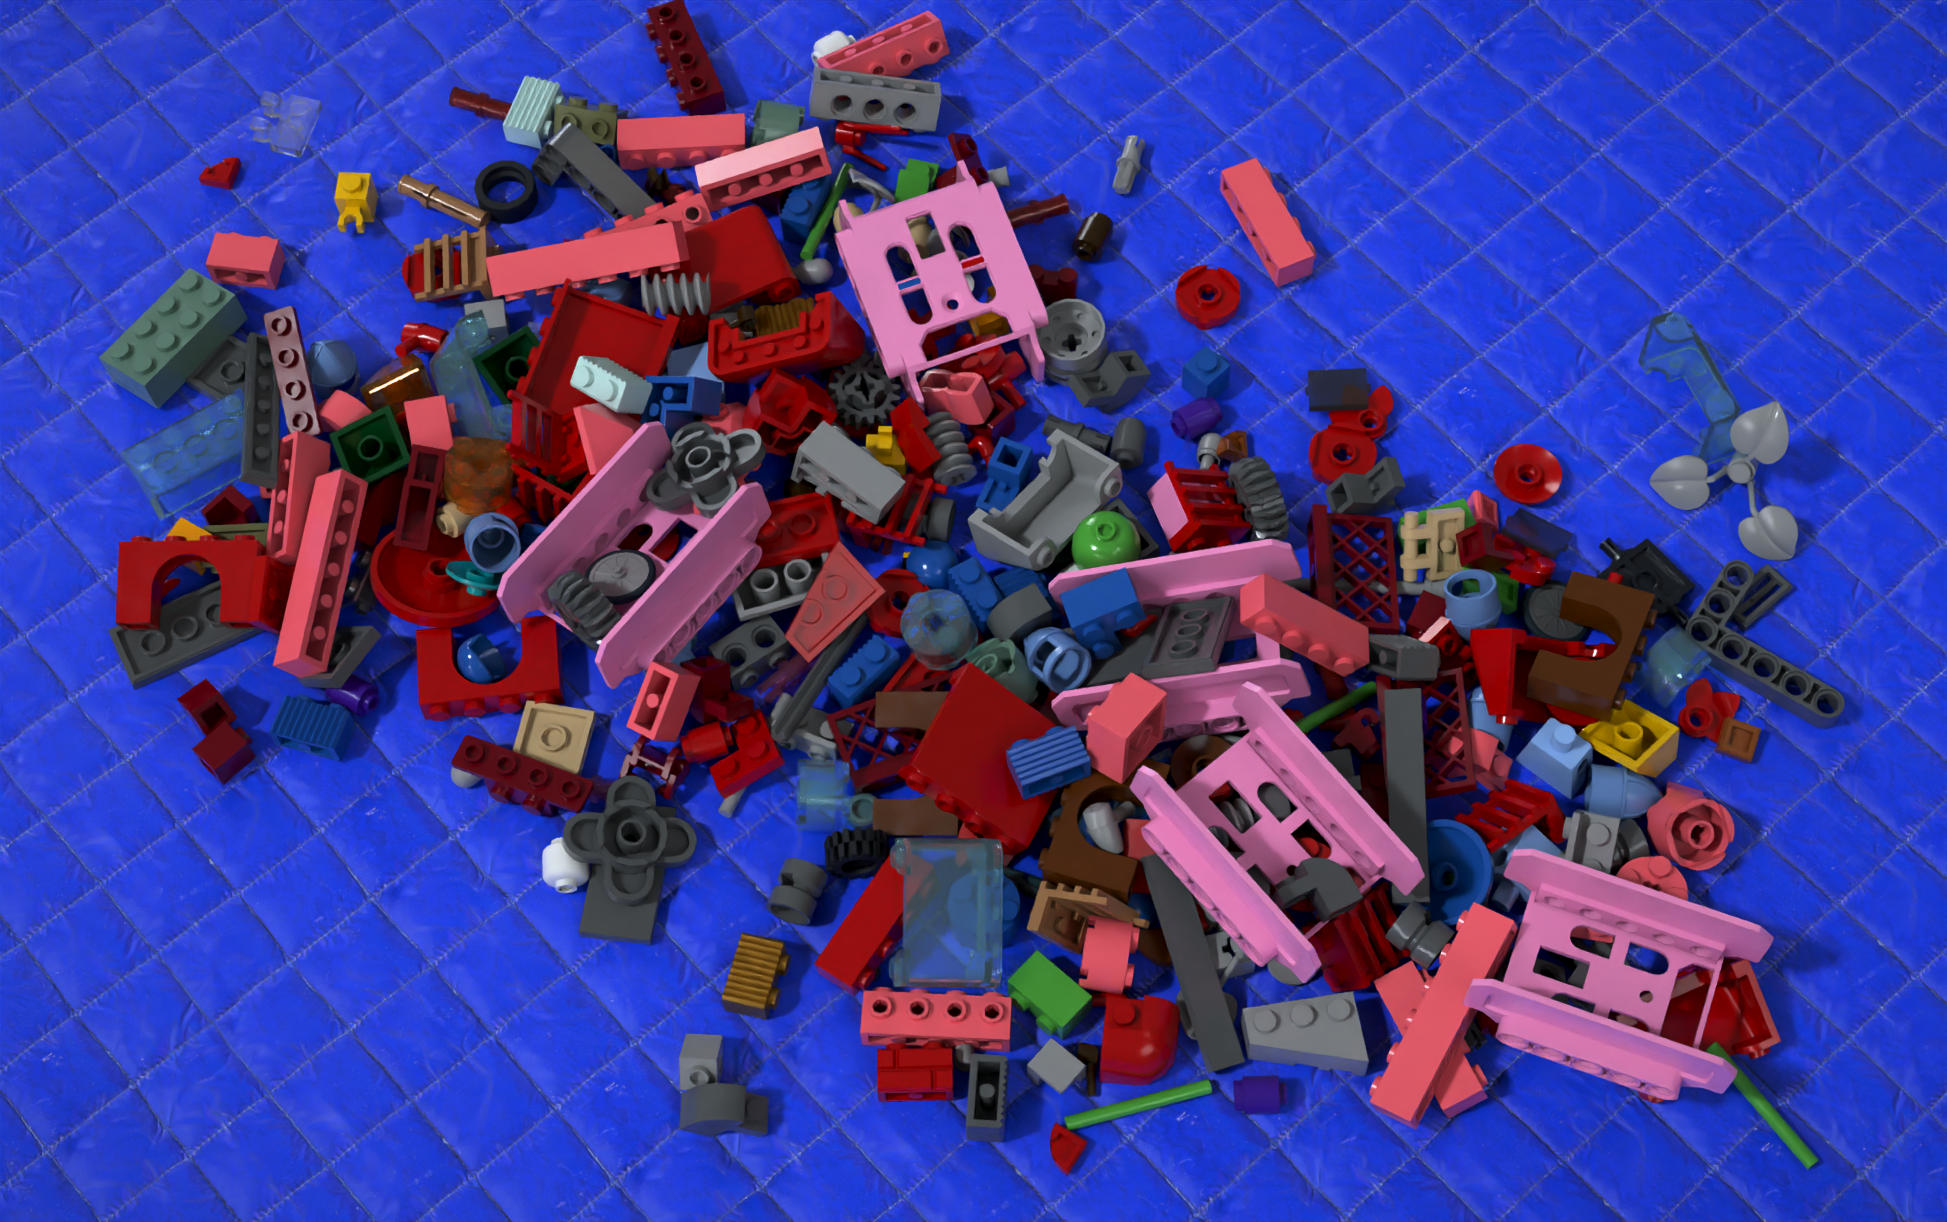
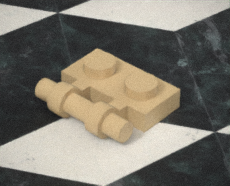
M1462 508L1427 510L1426 524L1420 525L1418 524V512L1407 511L1404 513V524L1401 525L1400 536L1404 539V554L1400 556L1403 580L1408 582L1417 581V571L1426 568V577L1430 581L1448 579L1452 574L1464 570V567L1460 565L1456 534L1464 530L1465 511ZM1418 539H1426V554H1418Z

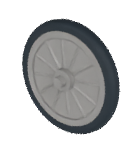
M623 549L607 553L595 560L587 569L584 577L588 578L594 586H597L613 605H620L638 599L650 588L656 578V567L653 560L645 553L637 550Z

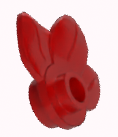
M1385 385L1375 389L1370 396L1355 388L1346 386L1341 398L1342 408L1332 410L1328 415L1332 423L1349 422L1356 424L1366 431V435L1371 440H1376L1382 437L1387 430L1386 418L1393 410L1394 401L1391 392ZM1374 424L1376 427L1367 428L1365 425Z
M1706 678L1695 681L1687 689L1686 706L1682 708L1678 715L1680 729L1689 737L1702 738L1705 736L1714 743H1717L1723 721L1726 717H1734L1739 706L1740 696L1729 692L1713 693L1712 687ZM1690 717L1698 718L1700 726H1694L1690 722Z

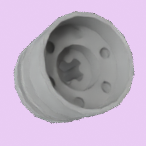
M1063 299L1052 303L1046 308L1049 325L1036 329V334L1045 358L1044 373L1051 381L1063 386H1069L1067 382L1073 374L1098 371L1107 358L1106 327L1101 313L1088 302L1081 299Z

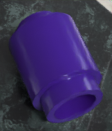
M1200 397L1174 410L1170 425L1178 438L1182 437L1186 441H1190L1215 428L1217 422L1221 421L1223 416L1218 403L1213 397Z
M354 674L349 676L341 688H325V694L332 703L342 705L349 712L360 717L374 712L380 701L378 687Z
M1278 1075L1243 1076V1080L1233 1081L1235 1111H1244V1114L1280 1113V1106L1287 1105L1286 1083H1279Z

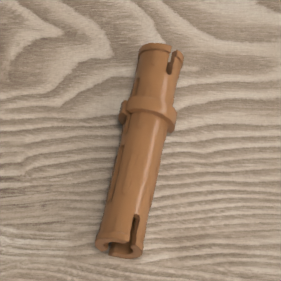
M405 174L399 181L398 193L421 202L422 207L427 209L434 208L477 228V230H479V227H487L489 224V212L441 191L438 185L433 183L428 185L408 174Z

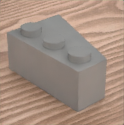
M824 420L798 448L791 479L797 483L805 479L818 486L815 491L823 497L829 492L842 499V507L875 525L879 523L901 497L906 483L894 468L885 467L874 458V455L867 448L857 446L847 438L840 428L830 426Z
M1353 991L1242 1009L1240 1025L1247 1059L1292 1066L1296 1063L1316 1066L1318 1070L1330 1071V1069L1353 1072V1075L1365 1076L1369 1060Z

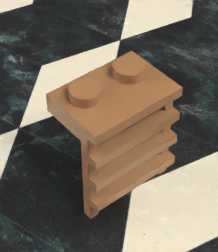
M486 226L479 227V231L473 233L463 230L461 235L454 237L444 234L440 240L432 241L430 238H426L424 243L414 245V252L416 254L424 252L425 292L414 294L417 303L480 290L486 301L503 299V295L493 297L485 258L502 255L505 252L501 244L497 245ZM461 245L462 284L454 285L453 246ZM442 249L443 288L435 289V250Z
M1041 880L1036 900L1030 913L1027 930L1069 953L1080 954L1085 934L1087 933V927H1089L1087 924L1089 914L1115 918L1128 923L1133 922V927L1148 929L1150 922L1145 919H1139L1140 913L1099 889L1093 888L1092 892L1081 886H1075V889H1072L1062 883H1058L1056 887L1047 881Z

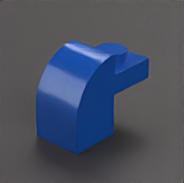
M1000 437L988 462V479L975 504V511L980 508L989 514V511L994 507L1002 512L1026 488L1033 463L1032 447Z

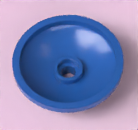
M1432 820L1427 822L1431 905L1422 906L1431 912V921L1441 920L1447 926L1453 928L1456 927L1464 910L1469 911L1473 902L1482 906L1485 904L1494 880L1493 858L1483 838L1472 828L1454 820ZM1453 873L1454 881L1447 885L1446 878ZM1388 880L1389 892L1392 898V882ZM1408 906L1396 907L1402 913Z

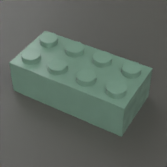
M189 268L99 359L113 382L159 409L186 382L185 379L230 334L233 335L248 317L234 293Z

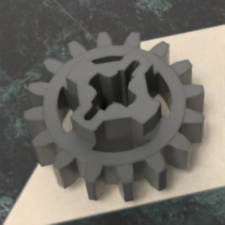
M856 361L854 369L845 364L842 375L834 373L833 383H829L828 395L835 403L838 414L836 418L843 416L842 425L847 426L850 422L855 423L856 431H859L862 425H867L869 431H873L874 423L876 422L881 426H886V417L891 418L890 412L900 405L901 387L899 384H895V377L889 379L885 375L886 371L883 365L877 370L874 369L873 361H869L867 367H862L860 361Z

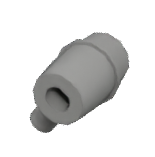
M1125 801L1113 810L1109 803H1095L1083 811L1087 827L1086 832L1090 835L1096 848L1114 854L1124 850L1118 824L1134 814L1135 807L1130 801Z

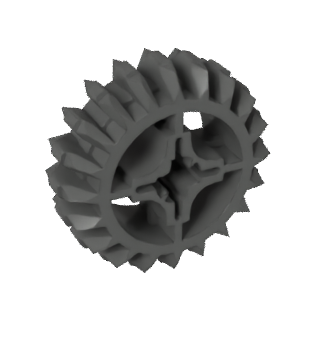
M1258 456L1240 459L1239 462L1231 464L1228 471V488L1235 489L1237 493L1233 497L1235 504L1242 505L1245 510L1240 515L1244 522H1250L1252 526L1246 533V538L1250 542L1266 539L1285 541V538L1288 536L1289 524L1287 520L1289 517L1286 513V505L1279 488V483L1276 481L1275 474L1271 471L1270 465L1262 457Z
M570 570L553 581V584L547 589L548 597L552 602V606L557 610L558 615L565 621V624L580 638L581 642H584L589 649L597 654L601 640L622 617L597 586H594L581 573Z

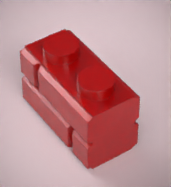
M940 1042L925 1043L923 1048H908V1045L904 1043H890L886 1045V1049H877V1093L879 1102L954 1100L952 1048H945V1044Z

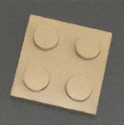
M527 700L512 751L581 776L597 718L595 711L548 703L535 704V701Z

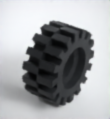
M855 827V830L851 831L849 828L842 829L843 833L836 831L832 833V836L828 835L826 837V841H824L826 871L831 876L837 875V878L840 879L848 876V880H854L855 877L867 879V875L875 877L890 855L888 834L886 832L883 833V830L880 829L873 831V827H867L865 830H861V827Z

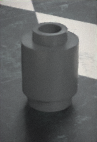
M1130 417L1123 418L1114 428L1110 459L1119 463L1121 469H1133L1143 463L1147 431L1141 420Z

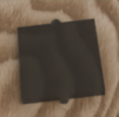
M1366 368L1308 370V386L1305 387V395L1309 396V412L1368 409V393L1371 392V385L1367 384Z
M1521 508L1513 516L1507 517L1506 524L1500 534L1553 560L1562 551H1567L1568 543L1573 537V533Z

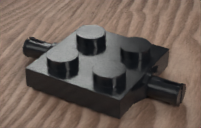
M1606 538V541L1604 540L1599 545V549L1612 562L1608 568L1596 577L1608 580L1610 572H1615L1624 577L1621 585L1656 594L1653 609L1659 610L1658 618L1669 616L1681 630L1684 629L1690 617L1678 605L1683 599L1693 593L1695 585L1648 538L1636 547L1622 551L1611 538Z

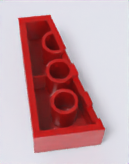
M897 844L814 963L818 973L854 997L861 989H867L875 977L878 966L891 955L899 940L940 890L934 866Z

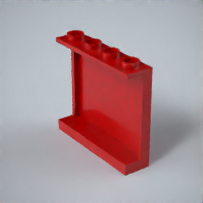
M566 278L563 287H557L551 302L554 310L551 317H545L542 322L539 335L543 337L539 347L533 346L527 361L530 369L526 377H520L515 391L563 416L574 410L573 408L582 406L585 403H599L570 384L580 356L609 358L614 363H618L619 366H623L624 369H628L633 374H637L638 377H642L643 380H645V376H663L681 330L680 317L669 313L666 319L649 316L645 312L573 288L571 279ZM627 413V415L640 423V414Z
M969 662L954 671L948 682L952 685L948 695L910 762L900 768L896 774L905 779L906 784L911 789L923 792L933 799L939 809L952 813L961 819L967 829L981 834L990 840L996 850L1012 856L1029 847L1060 788L1057 787L1055 790H1050L1047 793L1043 792L1034 798L1030 797L1028 800H1023L1007 766L1006 750L1010 749L1012 744L1018 740L1040 738L1049 729L1057 725Z

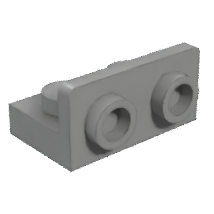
M813 707L809 709L787 743L781 744L777 741L781 747L788 750L796 748L806 752L810 758L820 763L828 761L837 765L841 758L838 745L835 744L826 721V715L829 714ZM774 719L773 723L771 724V728L776 723V719ZM846 720L836 722L841 734L852 737L855 731L853 723Z
M1577 809L1573 812L1572 817H1566L1562 838L1568 839L1566 853L1560 852L1558 857L1611 875L1621 818Z

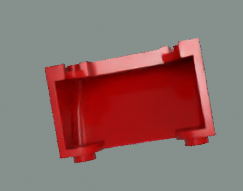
M756 205L743 207L685 232L690 260L679 262L680 269L661 272L660 266L648 268L649 274L647 276L650 283H652L655 274H658L661 282L665 283L668 273H672L675 283H679L681 273L686 274L689 282H692L695 273H699L702 282H705L709 272L711 305L707 315L765 290L770 299L777 303L786 302L802 295L799 282L763 210ZM697 305L694 315H689L684 306L681 315L677 316L680 317L681 325L677 338L681 346L699 340L708 330L709 322L707 315L702 314L699 305ZM671 306L668 313L676 316Z
M832 291L815 294L817 304L810 313L806 311L800 312L799 327L744 340L745 334L739 328L731 330L730 323L724 317L710 320L708 327L707 365L710 372L720 381L761 385L765 383L774 367L793 376H799L856 361L864 351L865 331Z
M1516 628L1470 630L1469 645L1489 716L1496 717V724L1517 725L1518 720L1545 724L1550 717L1555 718L1562 724H1566L1549 711L1546 703L1526 697L1528 675L1539 649L1569 658L1586 657L1593 660L1603 659L1617 649V645L1609 643L1586 645L1581 641L1566 642L1526 635V630ZM1569 725V726H1571L1572 728H1575V733H1576L1577 735H1578L1585 727H1587V726H1573V725Z
M1724 957L1698 1050L1706 1052L1705 1050L1717 1041L1729 1056L1748 1054L1749 1058L1753 1059L1768 1054L1771 1051L1770 1046L1781 1042L1749 960L1740 957ZM1694 964L1678 971L1660 1037L1689 1047L1693 1046L1713 971ZM1642 991L1640 993V998L1643 1002L1648 1003L1652 1001L1653 996L1649 991ZM1610 1010L1608 1019L1649 1033L1647 1026L1643 1022ZM1637 1091L1642 1099L1651 1103L1664 1101V1099Z

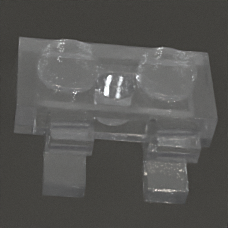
M264 91L260 100L261 105L266 106L264 116L280 117L277 126H273L268 120L254 116L250 123V129L255 131L253 140L263 143L269 142L272 152L302 158L322 110L321 101L290 94L288 100L284 101L280 96Z

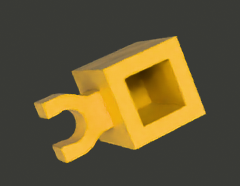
M339 172L334 200L340 214L337 223L340 232L346 233L347 225L351 222H356L357 232L364 233V222H374L378 193L371 173Z
M879 426L878 435H866L865 448L874 455L877 461L885 467L894 468L901 475L907 474L908 463L895 435H893L892 426Z

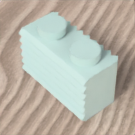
M528 75L524 77L502 125L506 141L542 149L544 144H546V139L550 140L553 137L556 104L566 101L558 82H548L545 79H536Z
M593 356L579 357L570 381L571 386L613 411L621 412L622 414L625 412L626 414L638 413L641 415L644 412L653 388L651 382L643 380L642 377H638L632 371L624 369L623 366H619L618 363H614L609 358Z

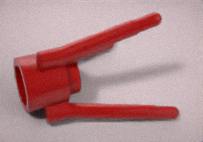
M840 120L835 131V143L843 146L842 153L853 155L885 171L887 170L886 165L857 150L856 147L864 145L867 133L908 135L909 130L902 129L901 126L862 124Z

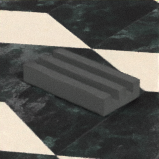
M1768 564L1754 574L1750 590L1766 576H1769L1771 580L1744 602L1731 620L1733 623L1736 621L1739 624L1738 628L1743 632L1789 594L1793 588L1786 579ZM1777 585L1781 587L1747 617L1743 616L1746 611ZM1719 605L1718 610L1722 613L1726 612V609Z

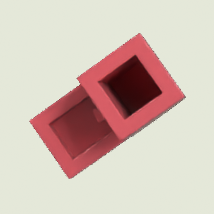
M336 390L329 399L323 400L318 405L323 432H335L373 413L358 399L341 390Z
M1470 728L1476 780L1490 791H1503L1505 787L1504 781L1507 780L1513 760L1497 749L1499 742L1497 738L1483 731ZM1442 729L1435 730L1431 742L1435 743L1445 731ZM1453 736L1442 749L1454 755L1463 745V741ZM1436 754L1429 764L1440 771L1448 761ZM1455 766L1446 777L1464 776L1466 771Z

